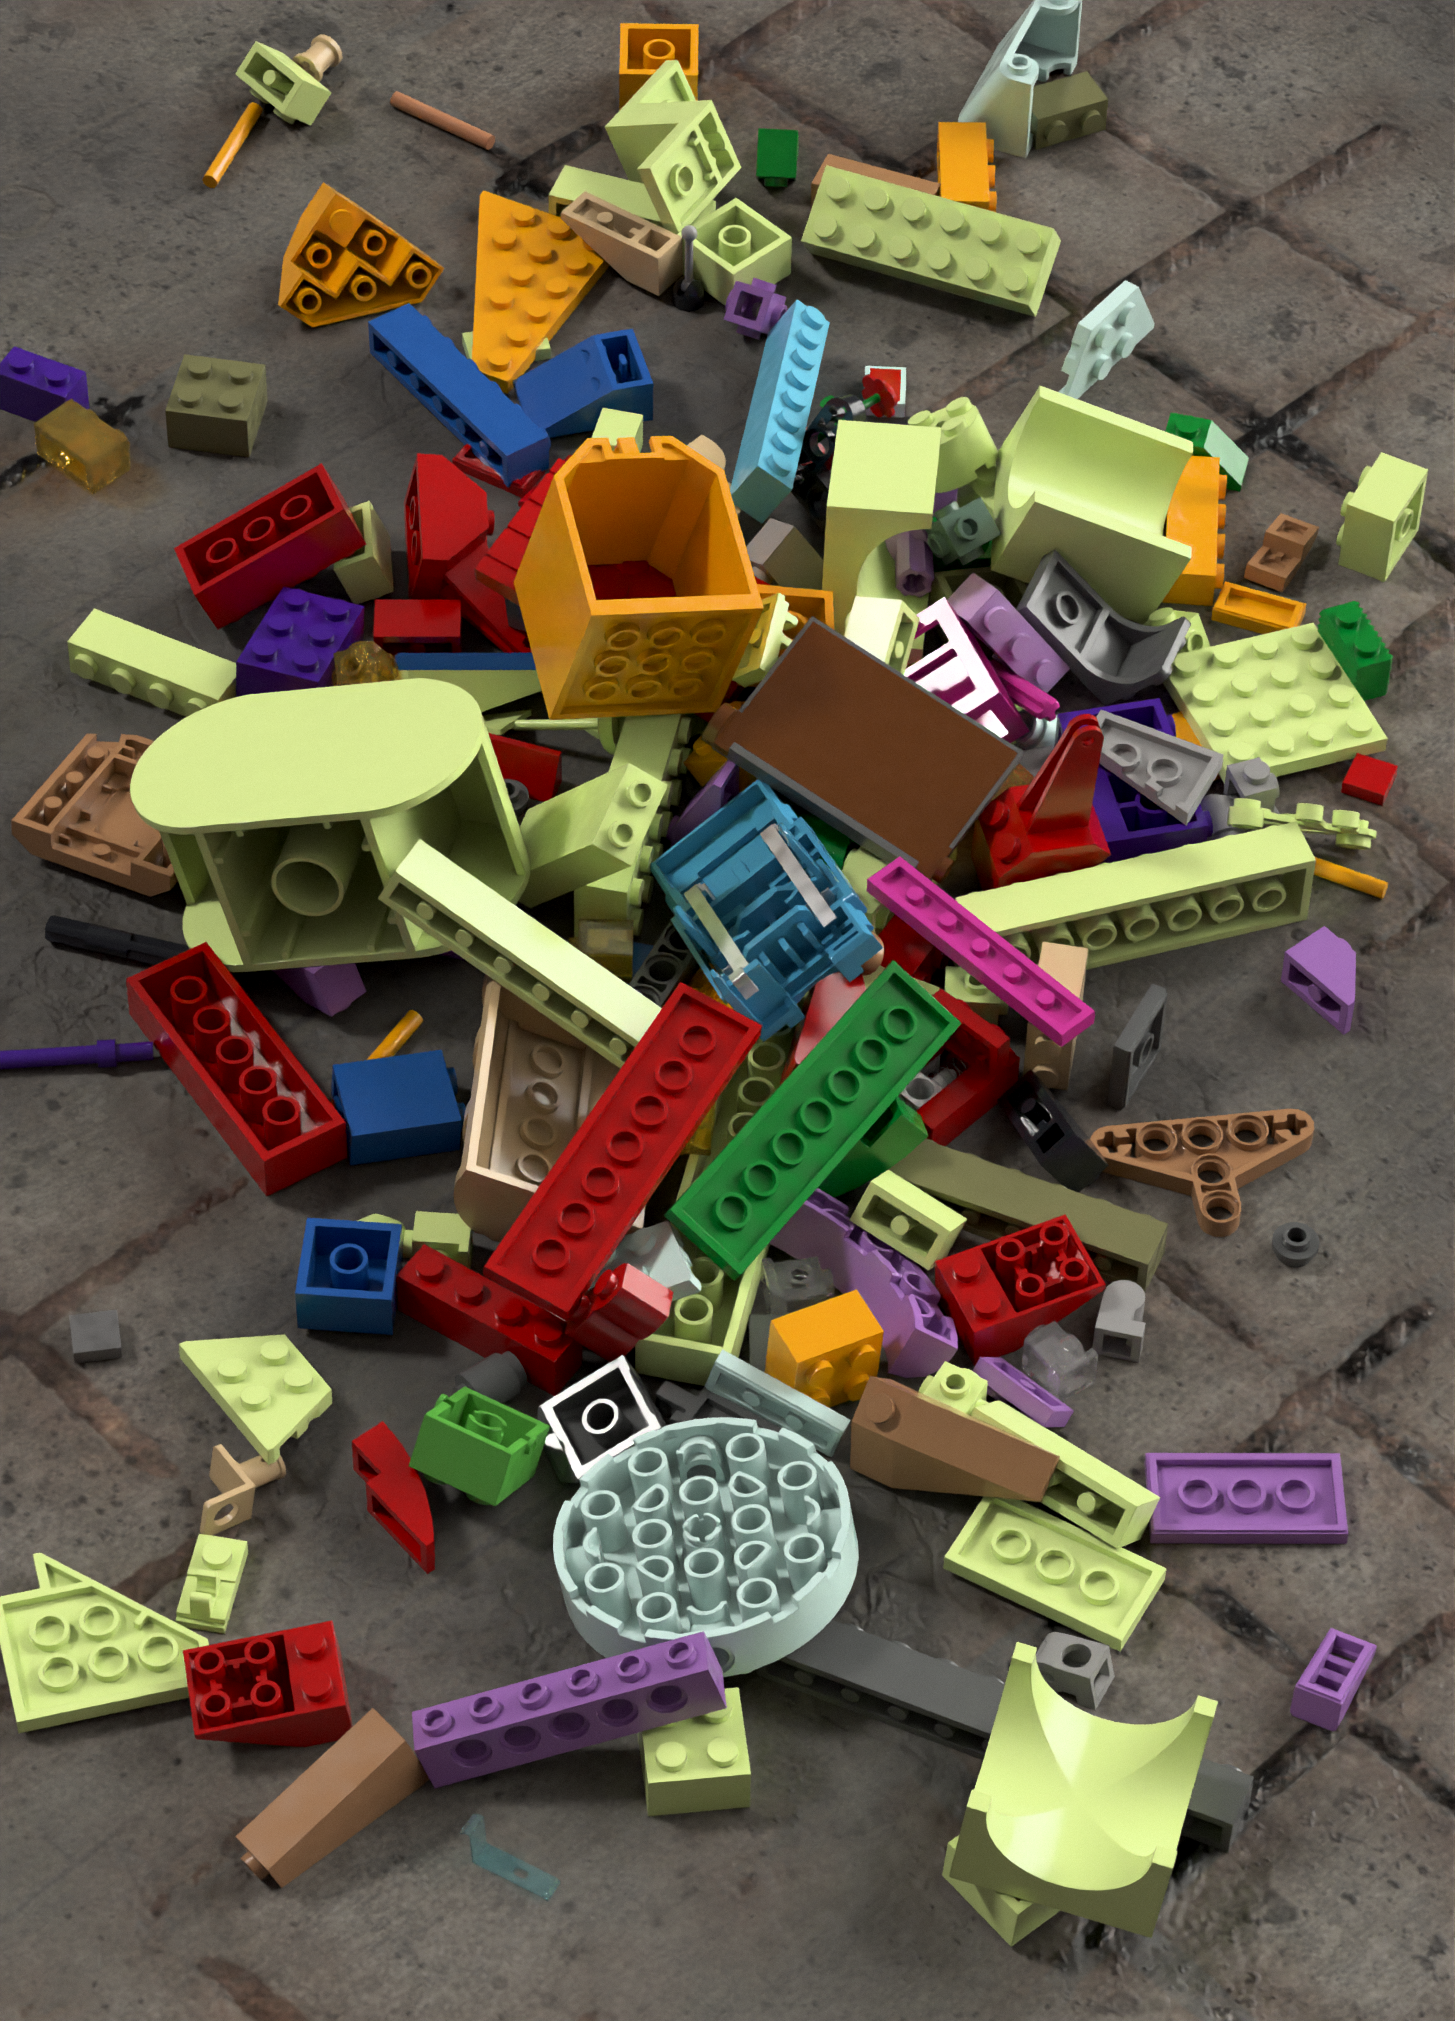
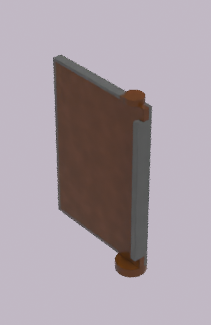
M813 616L742 707L737 710L727 702L722 704L709 721L702 735V741L710 745L713 750L768 784L771 788L888 864L900 856L930 881L933 879L939 884L944 881L955 863L954 860L949 858L1011 775L1025 753Z

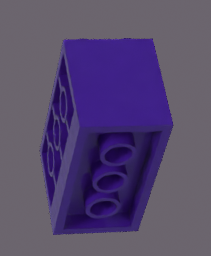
M1160 698L1057 714L1054 747L1060 740L1070 720L1081 714H1092L1096 717L1100 710L1176 737V727L1172 715L1165 714ZM1099 763L1092 803L1111 855L1100 864L1175 849L1187 844L1202 843L1207 841V837H1212L1213 823L1210 812L1208 810L1203 811L1200 804L1186 826Z

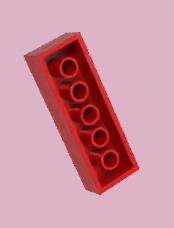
M207 942L126 978L130 1016L150 1042L153 1041L154 1048L266 1196L348 1157L346 1122Z

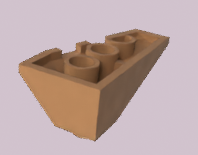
M870 1376L851 1421L850 1469L891 1488L1042 1502L1060 1458L1059 1455L887 1378Z

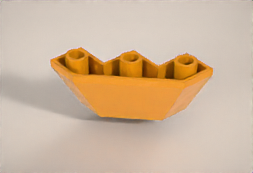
M323 182L302 213L284 254L278 305L313 328L398 308L408 303H420L424 300L445 268L392 228Z

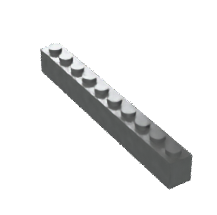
M831 1620L806 1644L785 1657L758 1668L756 1674L981 1760L985 1756L1005 1686L1003 1681L994 1676L979 1675L958 1667L948 1659L928 1656L912 1650L902 1642L888 1641L869 1634L854 1624H842ZM1202 1758L1180 1835L1229 1852L1249 1806L1254 1777L1243 1773L1233 1765L1218 1764Z

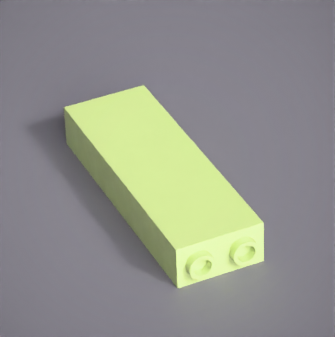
M627 763L528 809L520 825V830L529 854L531 872L528 884L519 902L532 908L631 867L668 785Z

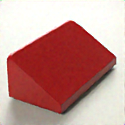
M488 733L503 779L521 782L527 788L530 799L545 802L555 797L562 783V752Z

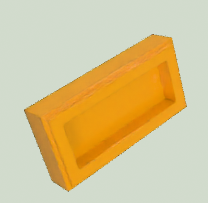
M1225 581L1223 589H1221L1212 609L1211 620L1256 633L1267 634L1300 626L1305 615L1306 603Z

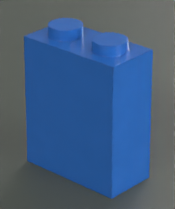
M442 1050L335 1064L332 1066L331 1096L335 1109L346 1122L347 1154L350 1165L460 1150V1138L466 1107L463 1102L457 1103L455 1095L458 1092L455 1069L454 1067H446Z

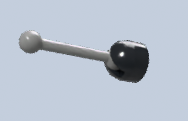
M688 225L681 232L682 238L685 240V276L679 278L674 284L672 302L677 309L691 312L700 309L704 305L705 290L702 282L698 279L695 280L693 277V241L697 238L698 232L694 226Z

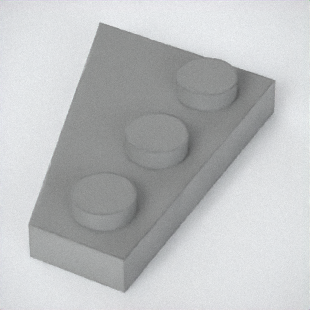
M1100 710L1096 718L1103 733L1104 742L1099 763L1187 826L1221 770L1224 755Z

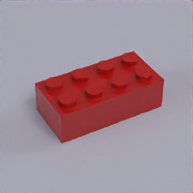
M321 463L180 544L174 550L194 596L217 630L229 623L240 620L245 614L262 604L275 600L283 587L292 588L304 580L313 578L318 572L341 559L351 556L356 550L367 544L344 497Z

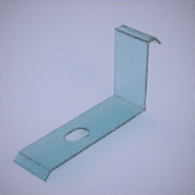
M473 1814L459 1833L469 1836L472 1863L543 1897L546 1901L550 1899L561 1883L558 1878L488 1844L484 1817L479 1814ZM516 1868H520L528 1872V1876L520 1878L513 1871Z

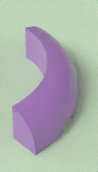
M817 1188L769 1244L812 1268L843 1294L857 1289L884 1331L882 1345L888 1361V1373L905 1378L925 1377L938 1371L945 1361L949 1362L958 1350V1336L952 1317L944 1316L937 1305L941 1297L940 1293L913 1260L849 1221L850 1218L846 1216L849 1211L848 1206Z

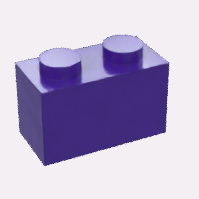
M14 346L0 363V409L69 434L90 409L86 372Z

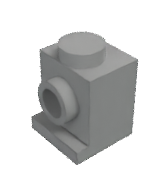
M1260 757L1227 765L1223 795L1231 797L1233 801L1235 798L1261 801L1260 808L1270 809L1272 813L1280 814L1275 806V799L1280 795L1279 784L1276 776L1270 773L1268 764L1261 761Z

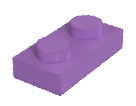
M980 1357L972 1370L979 1377L988 1381L987 1394L1004 1403L1009 1401L1021 1410L1020 1413L1043 1427H1065L1074 1410L1001 1357Z

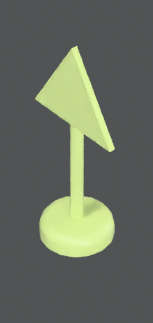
M531 710L483 716L488 733L502 735L511 728L516 731L598 730L602 747L612 755L615 753L626 718L624 716L598 719L525 720L532 715Z

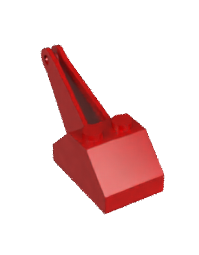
M417 453L404 500L408 599L461 600L462 617L504 653H532L527 632L509 627L505 598L476 580L474 568L486 556L489 550L487 536L493 535L495 525L494 510H488L487 493L443 455Z
M1081 714L1070 720L1060 740L1029 785L1009 787L992 800L976 820L971 858L983 891L1009 886L1016 882H1027L1045 878L1057 873H1067L1094 867L1111 855L1092 803L1104 742L1103 733L1094 715Z

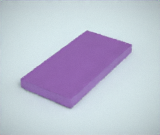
M1145 1453L1146 1489L1160 1497L1149 1520L1150 1543H1347L1348 1526L1340 1453Z

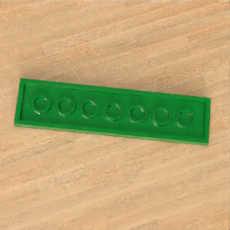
M893 960L664 1216L735 1281L962 1023Z

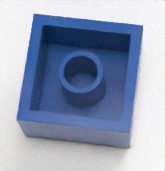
M307 1218L295 1290L297 1328L393 1335L398 1302L396 1275L401 1271L404 1260L402 1224Z

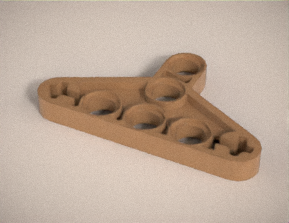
M1281 1109L1105 1126L1097 1129L1092 1134L1090 1140L1109 1165L1102 1172L1191 1196L1200 1228L1211 1236L1225 1237L1234 1233L1240 1223L1241 1201L1238 1189L1309 1150L1313 1140L1314 1121L1311 1116L1299 1109ZM1288 1129H1294L1295 1134H1297V1136L1292 1135L1290 1130ZM1250 1130L1255 1132L1259 1139L1252 1143H1246L1236 1138L1235 1134L1238 1131ZM1269 1130L1272 1131L1271 1138L1274 1137L1273 1144H1267ZM1201 1134L1209 1136L1214 1143L1207 1147H1199L1191 1143L1189 1138ZM1150 1139H1160L1168 1145V1148L1163 1151H1152L1145 1147L1144 1142ZM1129 1143H1135L1136 1157L1134 1158L1130 1157L1132 1144ZM1105 1146H1112L1115 1153H1109ZM1210 1170L1219 1173L1223 1179L1217 1183H1207L1202 1181L1198 1174ZM1213 1207H1223L1230 1211L1232 1216L1225 1220H1217L1209 1216L1207 1211Z

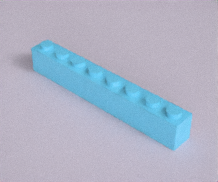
M799 300L792 304L768 332L730 487L734 505L760 523H763L792 491L830 324L818 309L806 306Z

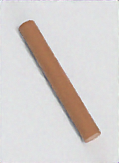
M396 91L391 97V106L486 150H490L495 143L494 135Z

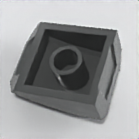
M621 1355L544 1402L538 1408V1420L550 1425L543 1449L560 1482L567 1483L580 1482L579 1479L606 1454L614 1458L621 1452L633 1447V1438L667 1426L649 1390L624 1355Z

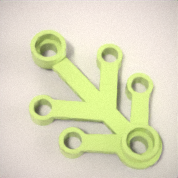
M1235 798L1234 805L1229 807L1227 826L1260 830L1263 826H1278L1297 822L1302 833L1335 835V846L1342 848L1370 849L1371 839H1376L1377 834L1376 830L1368 829L1369 822L1360 820V813L1354 811L1333 810L1332 824L1327 823L1323 820L1324 806L1317 804L1298 803L1296 814L1272 813L1270 809L1260 808L1261 801Z

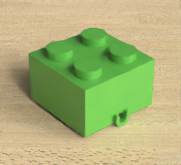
M464 1386L449 1398L447 1395L441 1394L435 1407L424 1415L409 1467L422 1472L424 1477L433 1483L440 1485L448 1484L465 1492L467 1497L476 1503L496 1506L534 1477L550 1425Z

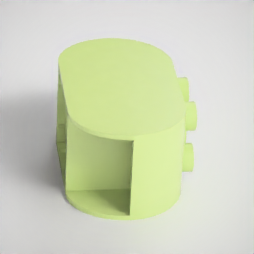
M414 678L249 694L231 698L199 710L165 731L146 749L132 774L130 794L135 810L147 825L159 830L187 903L182 921L186 943L189 949L207 942L229 972H250L421 958L451 951L448 947L378 899L396 869L419 839L514 905L520 900L529 881L531 872L529 854L480 707L473 696L467 691L448 682L427 678Z

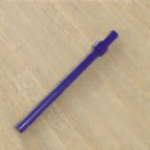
M116 1039L97 1040V1045L0 1051V1069L98 1063L99 1068L117 1067L118 1062L154 1060L153 1041L116 1044Z

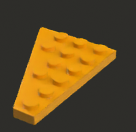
M484 190L480 194L472 360L490 381H495L502 392L508 394L513 388V380L522 376L536 359V349L546 337L548 341L553 338L610 265L575 233L561 217Z

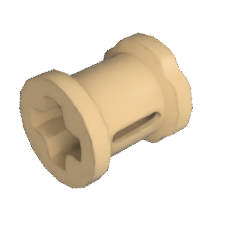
M320 34L312 40L311 47L306 52L296 54L292 60L320 82L323 73L329 67H335L341 62L342 51L331 37Z

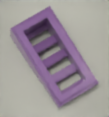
M1330 1628L1295 1686L1290 1713L1296 1718L1327 1730L1335 1731L1344 1718L1376 1653L1377 1646ZM1334 1652L1349 1659L1355 1660V1663L1334 1656L1331 1653Z

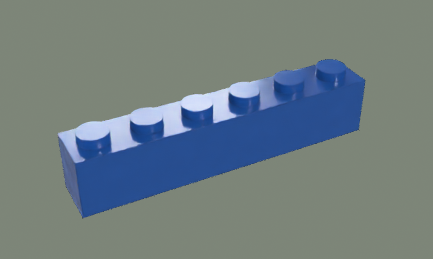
M408 303L368 321L370 354L464 445L469 444L472 447V453L484 465L493 468L501 476L507 487L511 486L512 481L516 479L521 480L523 476L535 470L541 469V471L549 468L551 441L546 430L542 426H537L525 414L519 404H514L502 392L495 381H490L479 370L472 359H467L455 347V344L449 337H444L433 326L426 315H421Z

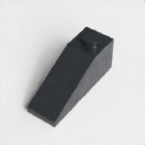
M1031 1069L997 1100L1039 1164L1066 1188L1079 1193L1085 1187L1093 1184L1098 1179L1100 1173L1109 1166L1090 1138Z

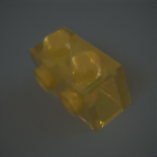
M73 399L68 400L34 423L37 454L92 494L97 493L131 470L130 444L125 434L118 429H113L99 419L95 412L91 409H85Z

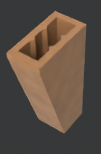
M372 1708L235 1836L247 1851L240 1859L259 1880L262 1881L269 1874L283 1888L429 1780V1777L408 1743Z

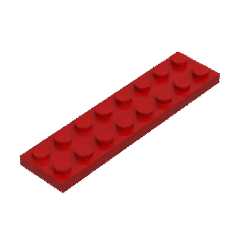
M680 982L484 1266L483 1275L567 1321L760 1037L762 1025Z

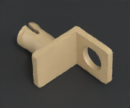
M222 1444L214 1446L209 1476L222 1494L204 1503L200 1533L214 1535L251 1519L255 1488L276 1479L279 1480L286 1475V1468L281 1455L276 1462L269 1465L261 1455L239 1464ZM231 1504L234 1507L227 1516L214 1520L215 1515L224 1506Z

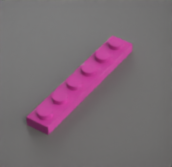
M900 856L867 879L866 891L1060 1047L1094 1024L1095 1011Z

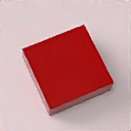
M1356 753L1343 780L1341 793L1383 806L1397 776L1398 766Z

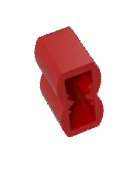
M623 1263L613 1271L608 1269L603 1272L597 1280L595 1287L586 1292L567 1320L565 1335L608 1362H612L621 1355L625 1356L639 1340L649 1337L659 1329L669 1316L674 1292L629 1263Z

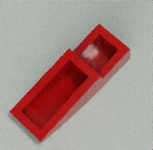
M382 1421L352 1440L353 1470L366 1482L367 1511L428 1574L435 1570L433 1520L426 1491L417 1470L409 1467L411 1458L402 1443Z

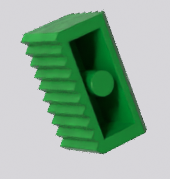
M1352 601L1323 609L1319 613L1321 617L1318 619L1320 623L1317 625L1319 628L1317 631L1362 699L1366 701L1386 695L1393 655L1389 654L1390 649L1385 648L1386 643L1382 642V637H1378V632L1374 631L1375 626L1370 625L1371 620L1367 619V614L1363 613L1364 609L1359 607L1360 603Z

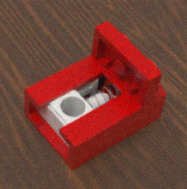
M941 988L932 996L962 1024L899 1094L898 1098L921 1115L928 1133L927 1139L946 1146L998 1103L997 1100L1018 1081L1020 1057L1010 1048V1037L999 1026L990 1024L972 1011L966 1002L954 998Z

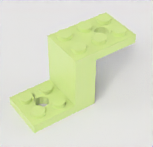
M666 60L605 126L628 180L645 185L664 229L674 234L682 232L685 226L691 225L741 169V165L712 100L696 101L678 60Z

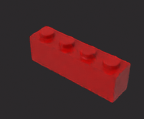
M425 1244L396 1275L397 1301L400 1312L484 1358L493 1353L503 1354L506 1351H510L522 1364L527 1375V1381L553 1396L560 1392L582 1365V1345L565 1335L567 1321Z

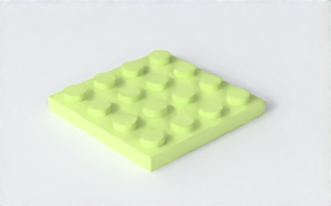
M1314 623L1176 655L1171 665L1173 671L1163 684L1178 709L1184 715L1202 747L1224 755L1222 768L1218 773L1224 784L1227 765L1260 757L1261 761L1268 764L1270 773L1279 777L1353 759L1356 753L1369 755L1385 751L1388 740L1387 736L1317 631L1318 629Z

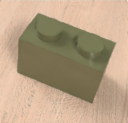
M1087 71L1034 86L1030 133L1033 134L1032 146L1035 150L1106 130L1108 98Z

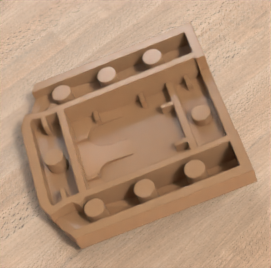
M86 734L11 820L12 835L31 855L150 897L171 890L178 882L159 830L147 825L139 817L130 794V783L135 766L146 749L154 742L153 740L138 735L121 734L119 742L97 741V734Z

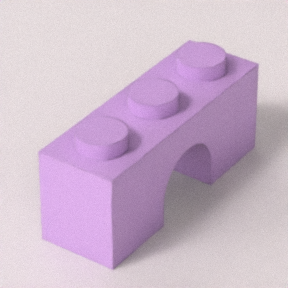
M972 573L947 599L971 632L994 652L992 657L996 662L1045 693H1048L1070 669L1001 592L976 574Z

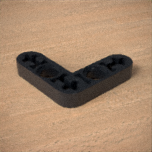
M851 394L831 398L806 429L791 491L824 534L826 510L822 506L821 497L823 492L829 493L830 470L833 464L838 424L835 425V423H838V420H842L843 417L847 421H866L864 404L857 396ZM820 432L826 435L829 442L827 454H824L818 447L817 441ZM810 461L813 462V463L807 464V465L804 467V469H803L802 466L800 465V464L808 463V462H810Z

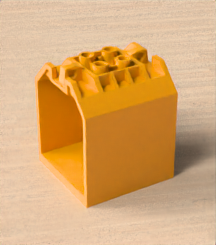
M651 436L649 439L651 453H640L634 437L618 438L614 451L611 449L609 438H587L553 477L514 580L549 720L716 712L723 701L764 607L725 471L673 436ZM645 560L649 562V565L673 580L677 597L596 600L587 565L622 564L623 561Z

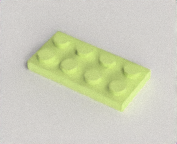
M994 1497L982 1498L945 1555L943 1566L944 1569L1096 1641L1109 1645V1647L1121 1651L1164 1582L1166 1575L1165 1567L1122 1547L1116 1549L1097 1536L1023 1501Z

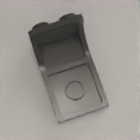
M1056 550L1043 555L1016 608L1024 619L1070 667V670L1105 706L1121 698L1124 700L1130 699L1139 690L1151 684L1158 686L1163 683L1173 671L1171 665L1177 653L1186 644L1187 639L1185 636L1191 626L1190 621L1184 616L1161 626H1145L1125 619L1115 612Z

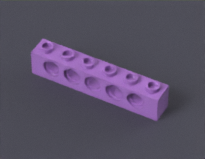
M705 1632L695 1633L413 1711L414 1751L434 1788L442 1787L726 1709L723 1671Z

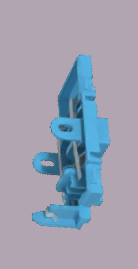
M759 779L651 863L650 871L666 894L665 901L675 915L670 920L721 1000L726 1005L729 1003L736 1012L762 1025L760 1039L763 1042L786 1024L791 1029L805 1018L797 1003L814 985L838 971L851 982L864 972L861 965L883 949L871 932L874 927L864 914L867 912L866 906L860 900V897L818 839L815 832L802 817L798 818L788 804L782 802L773 788ZM820 856H822V858H823L824 861L827 863V865L823 862L822 859H818L817 861H815V860H816L817 858H819ZM702 949L705 950V953L714 965L717 972L714 969H712L709 963L707 962L706 958L701 952Z

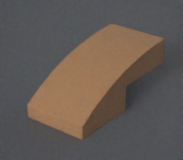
M1281 513L1265 531L1263 545L1247 563L1244 578L1283 592L1310 551L1318 535L1319 527Z

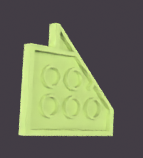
M42 1553L33 1554L39 1589L0 1596V1648L18 1733L189 1698L183 1650L209 1645L207 1638Z

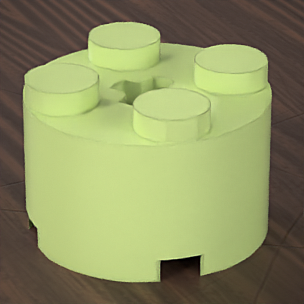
M967 397L957 398L945 408L933 413L928 410L921 411L908 420L909 425L941 428L935 493L948 492L978 478L975 470L984 463L987 469H989L998 458V450L977 407L972 405Z

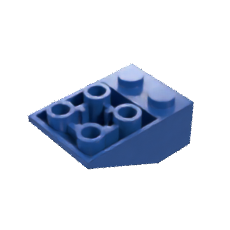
M633 328L592 335L513 380V387L520 406L537 426H542L546 430L549 438L595 430L602 408L643 415V422L653 420V381Z

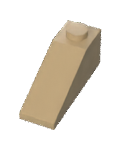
M588 192L582 193L561 212V219L626 281L659 296L683 275L681 236Z

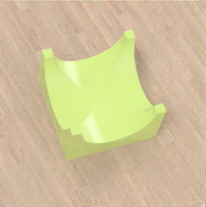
M1017 1642L974 1790H971L949 1877L1152 1938L1175 1863L1178 1841L1218 1701L1198 1695L1195 1703L1187 1712L1172 1720L1156 1724H1125L1106 1720L1084 1712L1060 1697L1047 1684L1039 1671L1036 1661L1037 1647Z

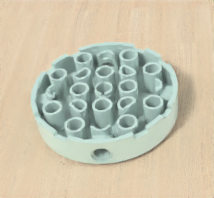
M733 1417L694 1419L670 1424L657 1431L652 1430L633 1438V1447L621 1452L614 1458L606 1454L579 1479L581 1487L572 1497L571 1501H564L557 1517L553 1534V1553L562 1593L575 1628L592 1648L605 1658L704 1631L722 1668L723 1677L747 1674L794 1652L817 1635L834 1618L844 1604L852 1588L859 1560L858 1540L848 1491L835 1464L832 1461L828 1462L818 1454L815 1445L801 1435L783 1427L779 1432L759 1428L756 1420Z

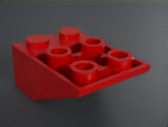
M1066 1214L935 1261V1288L941 1296L939 1302L947 1317H952L957 1335L974 1366L980 1357H1000L1019 1350L1106 1289L1104 1280Z
M333 1620L183 1650L194 1735L197 1740L308 1747L338 1741L353 1727L342 1655Z

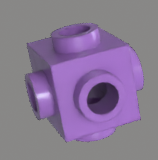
M753 278L751 285L736 281L734 288L727 297L726 313L723 320L738 324L736 333L759 340L761 332L768 334L787 311V306L784 305L787 297L774 293L777 285L757 278ZM761 304L760 310H759V313H758V316H757L756 310H757V307Z

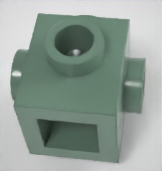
M981 497L961 508L956 501L934 513L937 521L932 524V529H925L928 534L930 549L936 557L942 559L945 566L957 559L960 560L963 566L985 554L982 545L1001 535Z

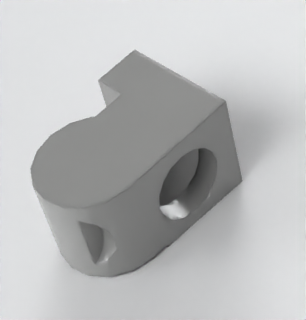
M1118 1280L1106 1287L1095 1325L1092 1353L1139 1363L1146 1323L1142 1322L1145 1293L1137 1283L1129 1280Z
M1052 1632L1044 1638L1036 1652L1039 1671L1047 1684L1055 1692L1064 1691L1075 1695L1078 1705L1096 1710L1115 1677L1109 1645L1065 1633Z

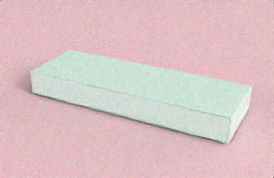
M723 1349L717 1357L705 1384L707 1390L734 1402L781 1429L783 1427L801 1435L812 1442L816 1450L830 1457L833 1456L850 1422V1419Z

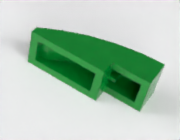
M897 1097L820 1184L818 1189L832 1197L839 1196L874 1179L901 1161L928 1137L921 1115Z

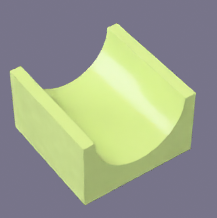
M1039 386L998 451L993 520L1001 535L992 540L991 570L1030 583L1043 555L1056 550L1115 612L1126 619L1144 624L1149 620L1150 614L1159 607L1191 560L1192 547L1164 537L1163 529L1174 490L1187 462L1193 454V442Z
M838 420L826 510L822 590L833 591L834 630L843 636L845 634V620L852 610L855 596L903 600L916 615L928 608L929 593L922 597L915 595L904 596L896 588L895 561L888 552L885 540L906 531L932 529L941 442L940 427ZM925 633L914 639L908 664H915L923 659Z

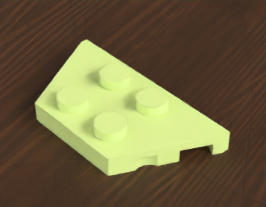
M285 1334L185 1341L179 1344L180 1359L268 1465L277 1461L280 1457V1447L290 1436L298 1439L308 1429L310 1421L320 1417L332 1404V1389Z

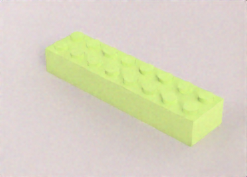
M1291 822L1238 835H1228L1202 843L1187 844L1179 848L1157 853L1143 854L1112 863H1102L1094 867L1072 872L1057 873L1053 876L1027 882H1016L1009 886L982 892H972L968 895L956 897V901L1036 965H1039L1043 942L1088 948L1087 970L1307 920L1316 859L1297 822Z

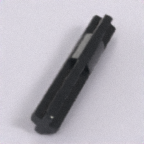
M57 915L50 916L45 926V939L49 942L150 965L159 964L189 950L188 945Z

